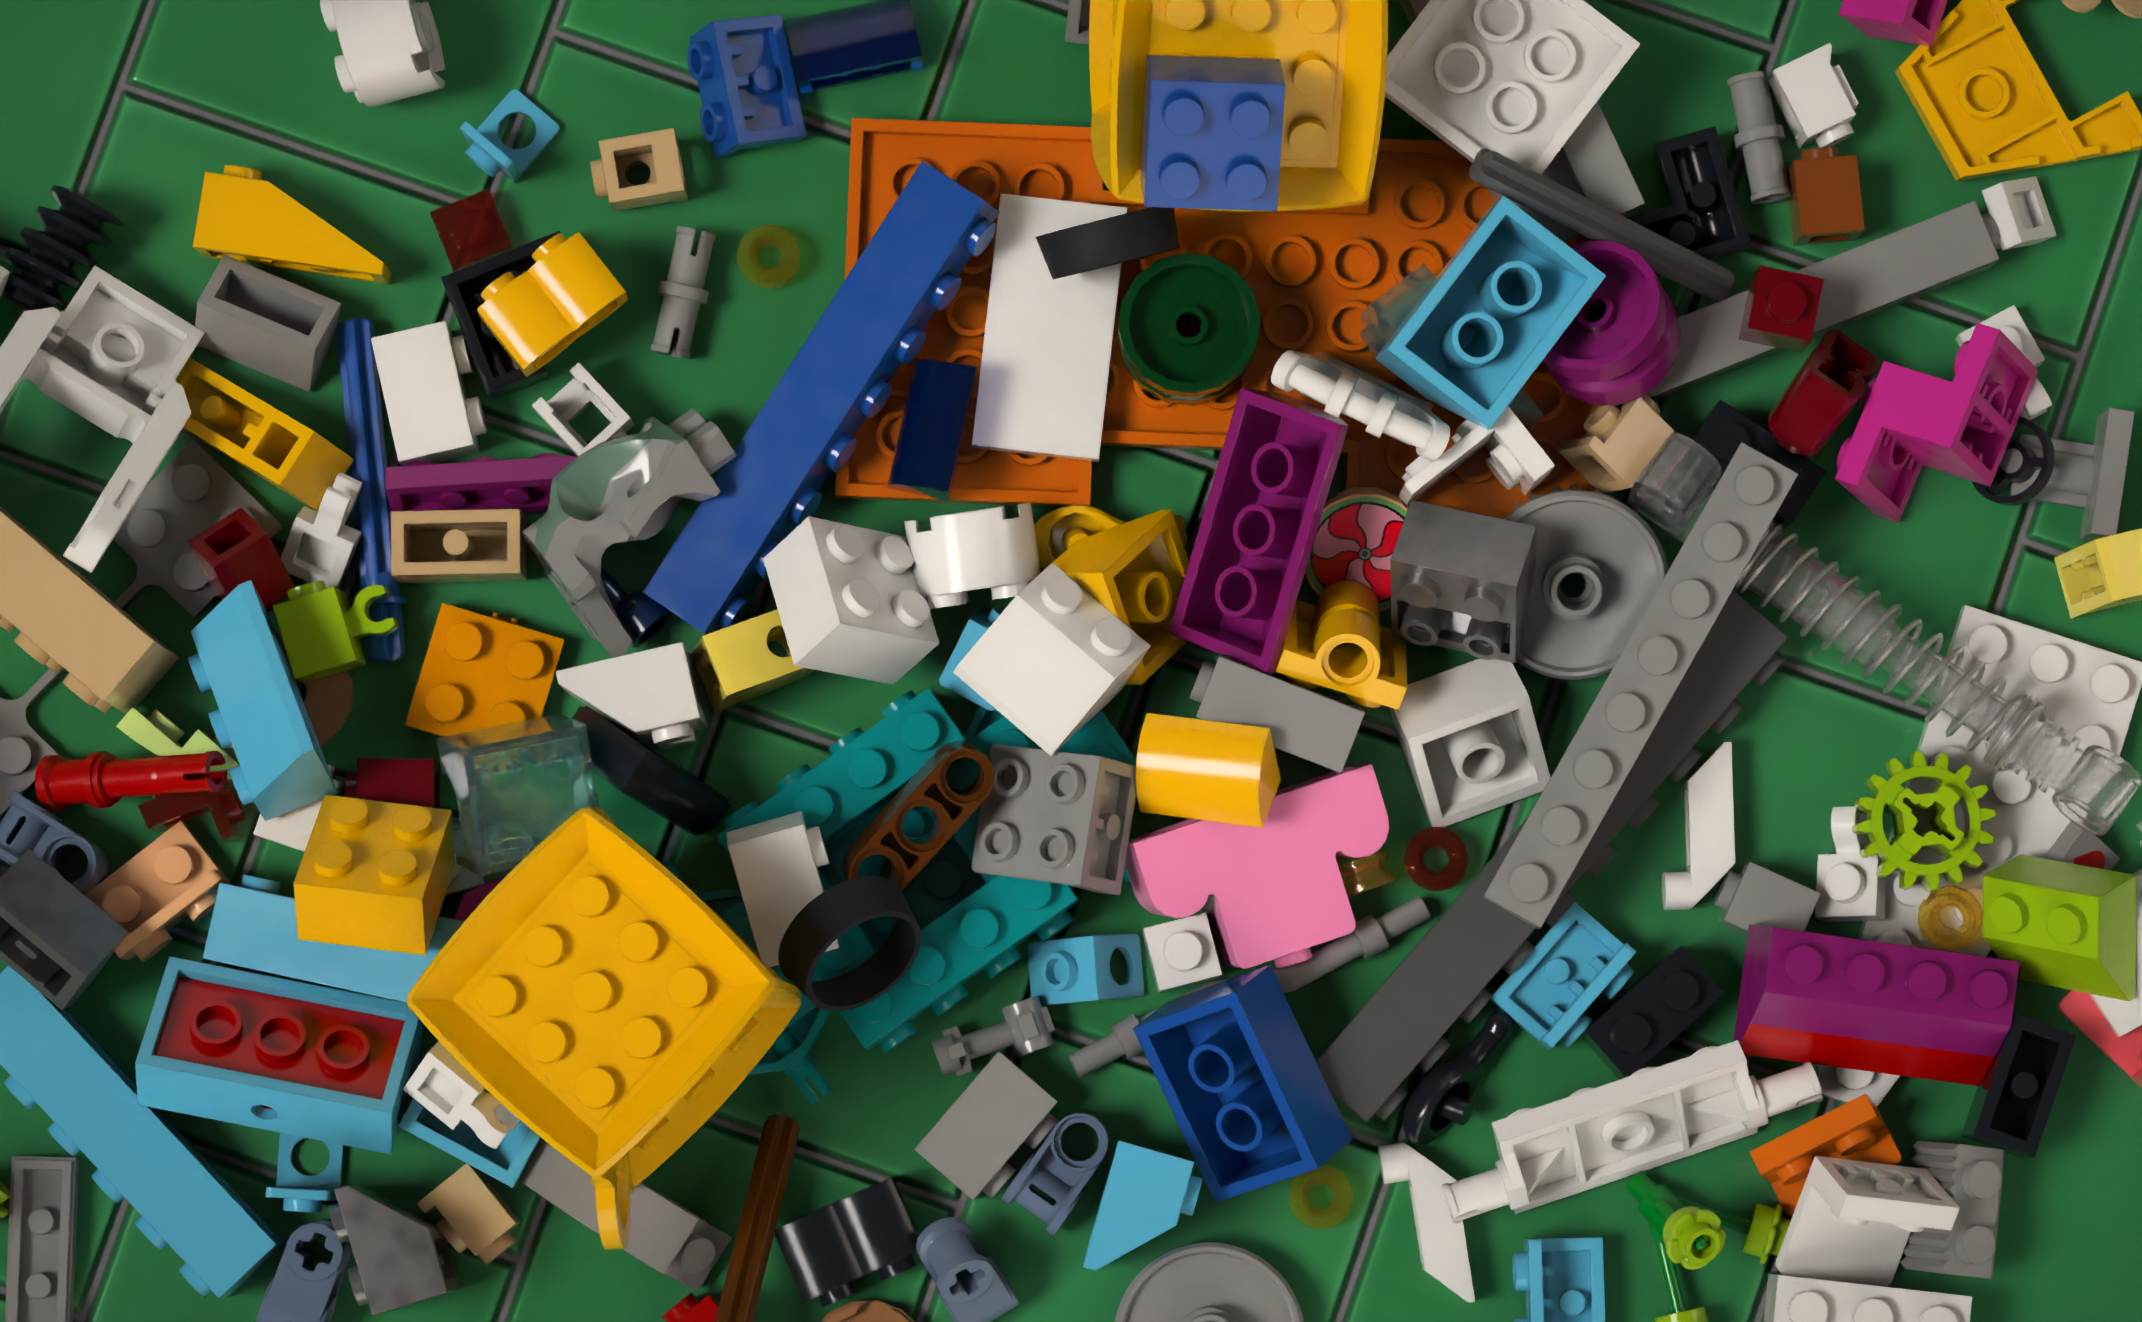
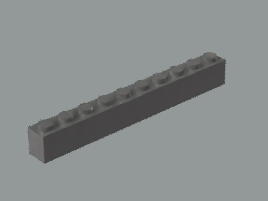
M1732 590L1547 916L1545 922L1549 926L1553 927L1576 901L1577 898L1568 890L1580 876L1586 872L1594 879L1617 854L1619 850L1610 842L1626 823L1636 831L1657 808L1660 801L1652 793L1665 778L1669 776L1678 783L1697 762L1702 753L1694 745L1705 732L1711 728L1719 735L1742 710L1744 706L1735 698L1751 680L1761 687L1785 660V657L1777 649L1788 637L1734 590ZM1528 817L1316 1059V1063L1331 1095L1363 1123L1368 1122L1374 1114L1384 1121L1409 1093L1400 1085L1401 1082L1416 1065L1424 1072H1427L1450 1046L1451 1043L1442 1035L1454 1021L1460 1017L1469 1024L1493 995L1484 987L1500 968L1510 976L1535 948L1527 940V937L1533 932L1535 927L1483 898Z

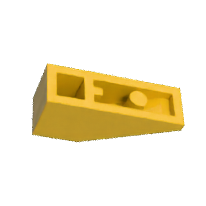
M225 165L223 174L205 172L193 241V248L202 257L221 260L226 255L246 264L386 285L390 284L391 271L383 261L269 181L261 180V171L248 167Z
M189 358L176 378V382L184 388L191 410V415L183 427L184 430L317 512L328 486L333 487L337 474L339 472L345 474L354 461L352 457L312 429Z

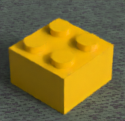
M325 795L293 883L298 939L426 955L455 868L452 810Z

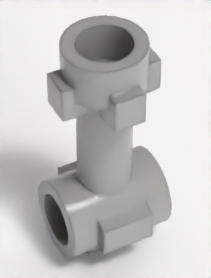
M1035 996L1003 1007L1002 1011L1006 1021L961 1036L957 1026L942 1030L943 1036L932 1039L931 1042L943 1076L956 1072L958 1077L972 1072L970 1060L1012 1045L1015 1046L1018 1057L1054 1045L1051 1032L1055 1031L1047 1006L1042 1007L1039 997Z

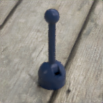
M601 566L600 576L603 586L618 602L615 612L623 628L632 639L631 645L637 648L650 640L663 628L670 619L671 612L644 594L643 591L627 594Z

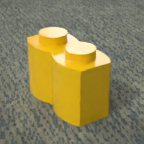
M580 232L568 239L562 233L553 236L532 254V258L536 263L528 271L516 278L512 272H507L489 284L481 293V297L485 302L477 308L480 318L526 377L555 358L577 338L597 326L628 300L626 291Z

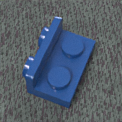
M781 14L712 21L690 37V46L687 54L688 67L692 77L698 80L703 104L700 113L701 129L706 140L711 143L714 158L729 157L739 149L797 143L807 136Z

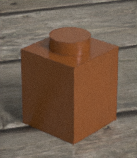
M1821 147L1802 151L1801 160H1794L1786 170L1788 185L1792 192V195L1788 197L1793 246L1856 241L1865 231L1857 155L1840 156L1839 148Z

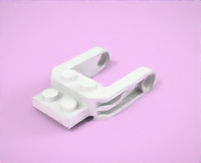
M95 265L65 311L59 312L54 307L24 311L0 346V413L21 381L28 379L36 385L40 392L114 437L127 439L133 444L99 496L77 536L69 544L63 557L92 573L191 415L184 388L176 382V378L205 333Z

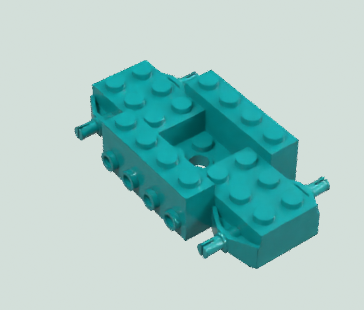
M929 687L917 696L911 690L884 708L881 713L885 718L865 732L858 727L829 747L832 755L813 769L808 764H805L782 779L776 785L780 792L758 806L754 800L728 817L723 822L727 829L716 837L730 856L726 832L802 811L806 828L810 829L819 826L829 864L818 867L824 890H828L846 881L842 870L843 858L853 842L930 757L945 744L954 741L968 742L983 752L988 759L990 749L995 744L1033 749L1042 748L996 709L989 711L979 706L963 737ZM1102 710L1058 750L1059 752L1102 756L1136 766V758ZM967 757L959 758L952 762L946 772L947 785L957 790L965 789L972 785L978 775L977 762ZM1137 794L1135 798L1134 811L1138 805ZM981 805L918 873L915 883L910 888L902 891L920 926L922 937L918 955L908 972L896 985L879 998L854 1009L839 1011L867 1051L879 1044L884 1053L889 1052L917 1032L910 1021L930 1007L937 1016H940L969 995L963 986L964 983L983 970L990 979L994 978L1022 958L1016 947L1037 933L1041 941L1045 942L1074 921L1068 910L1077 905L1078 899L1068 885L986 875L972 870L971 865ZM917 806L910 809L902 820L903 834L908 837L918 838L930 832L935 819L933 810L926 806ZM878 854L868 856L859 866L858 877H881V867L887 857ZM672 859L662 864L692 890L673 864ZM1125 866L1123 879L1127 884L1130 882V878ZM740 888L698 893L696 889L692 890L759 954ZM884 916L873 918L843 933L838 937L839 948L824 952L819 959L812 981H822L838 977L864 963L887 940L898 917ZM779 965L771 967L783 981L792 984L784 976ZM801 992L800 1008L770 1049L747 1076L783 1071L786 1076H791L810 1106L818 1102L820 1098L808 1083L807 1077L812 1080L823 1097L832 1092L833 1089L829 1087L812 1063L811 1059L813 1056L810 1053L831 1011L817 1007Z

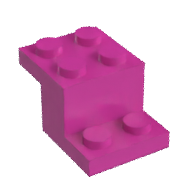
M1979 323L1976 324L1970 341H1965L1957 352L1954 362L1955 377L1953 382L1884 361L1877 378L1872 379L1865 388L1861 401L1862 414L1853 436L1847 438L1839 450L1836 463L1838 472L1835 479L1875 516L1898 524L1922 466L1991 487L2039 370L2001 330Z

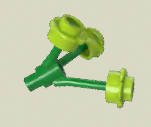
M1645 1171L1635 1174L1626 1184V1189L1640 1203L1638 1211L1649 1222L1648 1228L1656 1245L1672 1311L1670 1315L1654 1318L1655 1322H1708L1705 1306L1686 1311L1675 1263L1681 1262L1682 1266L1689 1270L1706 1266L1721 1252L1725 1244L1726 1234L1724 1229L1720 1227L1723 1226L1745 1233L1746 1237L1742 1252L1760 1257L1759 1264H1766L1768 1254L1778 1256L1791 1221L1781 1217L1782 1205L1776 1204L1775 1208L1756 1203L1751 1220L1701 1205L1682 1195L1677 1196L1666 1184L1657 1185Z

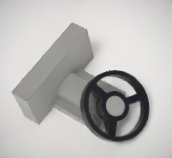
M2108 408L2098 415L2093 445L2050 438L2040 425L2024 417H2019L2016 425L2028 426L2037 436L2019 433L2017 442L2011 436L1991 487H1986L1973 481L1972 483L1983 497L2001 505L2014 506L2031 500L2084 509L2079 537L2081 541L2090 542L2098 538L2117 534L2135 412ZM2010 485L2008 497L1996 496Z

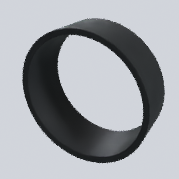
M1151 207L1036 237L1052 279L1178 249L1174 208Z
M877 876L858 877L837 884L824 891L797 914L781 940L778 962L784 976L814 1005L828 1011L850 1010L879 998L903 978L918 955L922 938L921 930L901 889L893 881ZM884 916L898 917L887 940L864 963L838 977L822 981H812L819 959L827 948L843 933L873 918Z

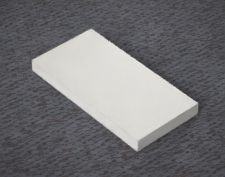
M1001 193L972 448L1099 462L1121 263L1052 279L1036 237L1126 214L1127 207Z

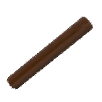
M773 1114L764 1122L715 1322H753L800 1132L799 1122L790 1117Z

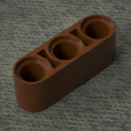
M962 741L950 742L938 749L849 847L844 855L842 865L845 880L858 878L859 866L868 856L884 855L890 859L891 870L887 879L893 881L903 891L990 794L994 787L995 773L993 765L987 756L977 747ZM963 757L974 759L978 766V775L974 783L968 788L961 790L950 788L946 781V772L950 764L956 759ZM917 806L931 808L935 819L930 832L918 838L908 837L903 834L902 820L910 809Z

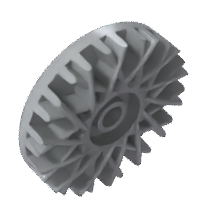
M1570 486V489L1562 490L1560 487H1554L1552 492L1539 496L1533 494L1529 496L1527 502L1523 504L1521 502L1516 503L1514 510L1504 518L1505 520L1537 526L1536 567L1520 651L1516 662L1531 671L1557 679L1580 680L1609 673L1612 671L1668 572V565L1661 544L1649 524L1634 508H1630L1621 502L1618 497L1614 495L1608 496L1599 489L1589 491L1582 490L1578 486ZM1570 573H1578L1584 577L1582 589L1574 594L1566 593L1561 589L1563 577Z
M1198 1242L1171 1249L1156 1257L1144 1267L1127 1287L1118 1306L1114 1322H1304V1318L1293 1290L1283 1276L1267 1261L1238 1246L1219 1242Z

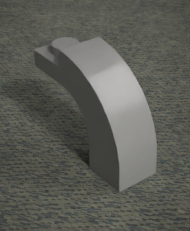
M540 1138L518 1180L600 1235L595 1188L590 1182L591 1176ZM641 1182L635 1187V1192L631 1194L630 1236L628 1246L623 1250L660 1273L667 1274L698 1292L732 1237L646 1183Z

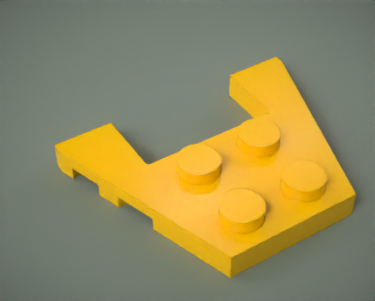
M1962 0L1941 21L1932 47L1919 45L1895 71L1896 76L1956 182L2142 150V115L2128 91L2073 121L2068 120L2006 10L2022 0Z

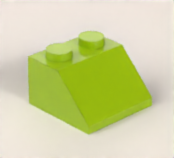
M2020 854L1983 875V938L1999 959L2020 962L2017 980L2131 1001L2136 998L2137 875Z

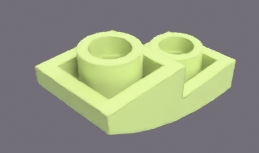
M132 707L116 726L135 742L158 756L219 751L225 758L226 764L210 766V771L227 770V782L233 783L229 769L240 764L233 745L222 749L216 736L212 738L207 733L198 729L182 746L178 741L185 732L156 708L147 716L142 711Z

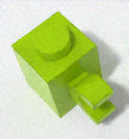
M315 581L294 587L287 591L289 601L273 605L294 679L305 684L367 665L359 638L369 635L384 636L399 628L398 620L395 618L374 622L369 616L371 603L390 595L388 588L382 585H372L361 590L355 597L351 609L346 593L334 586L326 589L324 581Z

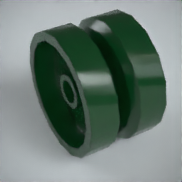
M1181 253L1158 259L1135 277L1122 299L1117 341L1124 367L1141 389L1164 402L1193 406L1219 399L1241 382L1254 359L1260 315L1253 291L1237 270L1213 256ZM1191 319L1201 324L1199 334L1194 337H1184L1177 331L1176 323L1179 320L1186 326Z

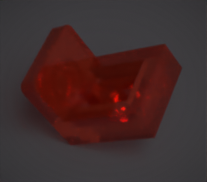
M232 785L224 787L220 792L202 791L152 795V800L138 805L147 829L157 833L173 827L180 820L185 822L210 811L222 840L232 843L242 839L237 823L245 821L246 816L240 799Z

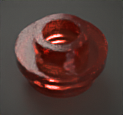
M1442 827L1426 828L1416 833L1408 842L1403 857L1404 868L1411 881L1420 888L1428 891H1443L1454 886L1463 877L1468 864L1467 850L1463 841L1454 832ZM1436 847L1445 852L1447 864L1443 870L1434 872L1425 866L1423 856L1429 848Z

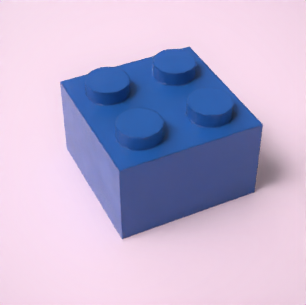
M1147 55L1140 174L1144 207L1277 211L1285 98V80L1280 59Z

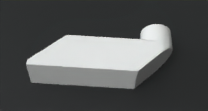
M1732 742L1722 743L1684 783L1687 872L1662 873V904L1664 910L1692 909L1735 864Z
M1404 1142L1378 1146L1383 1183L1409 1182L1422 1270L1468 1303L1476 1302L1463 1220L1460 1223L1454 1224L1441 1186L1445 1183L1456 1182V1179Z

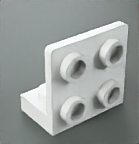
M1507 406L1490 430H1486L1466 420L1456 429L1457 433L1452 437L1456 444L1444 452L1439 459L1431 461L1419 456L1405 468L1406 473L1401 477L1405 484L1398 497L1408 506L1411 500L1416 501L1484 447L1489 450L1491 455L1485 460L1486 464L1498 481L1507 490L1512 489L1516 485L1524 496L1546 480L1555 464L1509 406Z
M1815 1156L1777 1256L1775 1266L1782 1275L1888 1286L1893 1280L1910 1233L1921 1232L1924 1230V1227L1952 1230L1960 1207L1927 1169Z

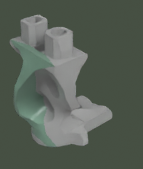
M692 408L668 426L652 416L645 419L640 433L602 442L582 453L552 479L550 503L547 511L539 520L522 531L526 543L543 572L559 590L591 638L598 641L611 658L626 655L632 639L623 628L601 580V557L605 549L614 543L645 540L656 535L665 527L681 498L704 501L717 496L720 489L710 475L737 456L718 426L711 421L706 423L701 415Z

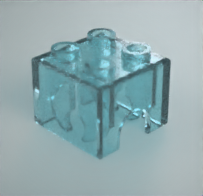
M555 714L437 738L441 770L452 782L459 808V827L453 828L456 864L480 876L513 870L537 845L580 808L599 807L587 726L582 722L561 714Z

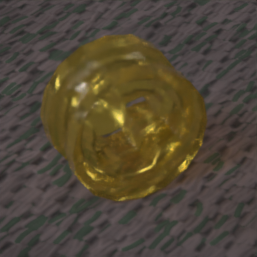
M1386 850L1338 866L1348 897L1396 881L1394 873H1389L1384 868V862L1389 858Z

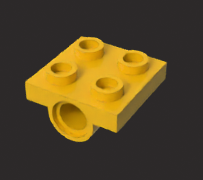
M1339 581L1328 586L1321 593L1316 606L1296 600L1276 672L1284 674L1289 681L1304 688L1316 689L1323 686L1345 693L1349 699L1365 707L1378 708L1384 705L1399 710L1407 690L1406 639L1393 637L1392 629L1380 626L1379 602L1369 587L1356 581Z

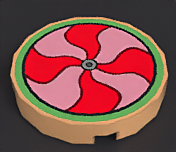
M1352 487L1337 493V497L1328 500L1323 509L1305 570L1311 588L1318 595H1321L1328 586L1336 582L1356 581L1366 585L1374 592L1379 602L1380 612L1391 608L1390 559L1409 505L1406 506L1398 495L1378 487Z

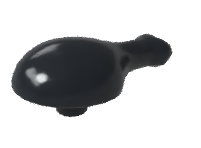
M1497 1010L1490 1014L1484 1027L1461 1052L1432 1069L1413 1090L1406 1103L1402 1119L1405 1135L1413 1144L1417 1146L1425 1145L1439 1137L1453 1122L1465 1125L1469 1121L1474 1107L1470 1099L1478 1085L1485 1065L1502 1043L1515 1032V1025L1506 1012Z

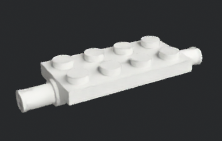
M1738 1040L1718 1047H1705L1689 1057L1659 1067L1642 1068L1629 1077L1596 1088H1583L1575 1091L1569 1097L1536 1108L1520 1109L1510 1114L1507 1118L1492 1122L1500 1159L1495 1161L1496 1168L1450 1184H1442L1444 1198L1454 1224L1505 1205H1509L1510 1209L1514 1210L1515 1214L1637 1174L1640 1171H1646L1758 1133V1127L1769 1124L1768 1117L1812 1102L1822 1101L1820 1083L1810 1061L1803 1063L1802 1066L1756 1081L1753 1075L1749 1076L1747 1059Z

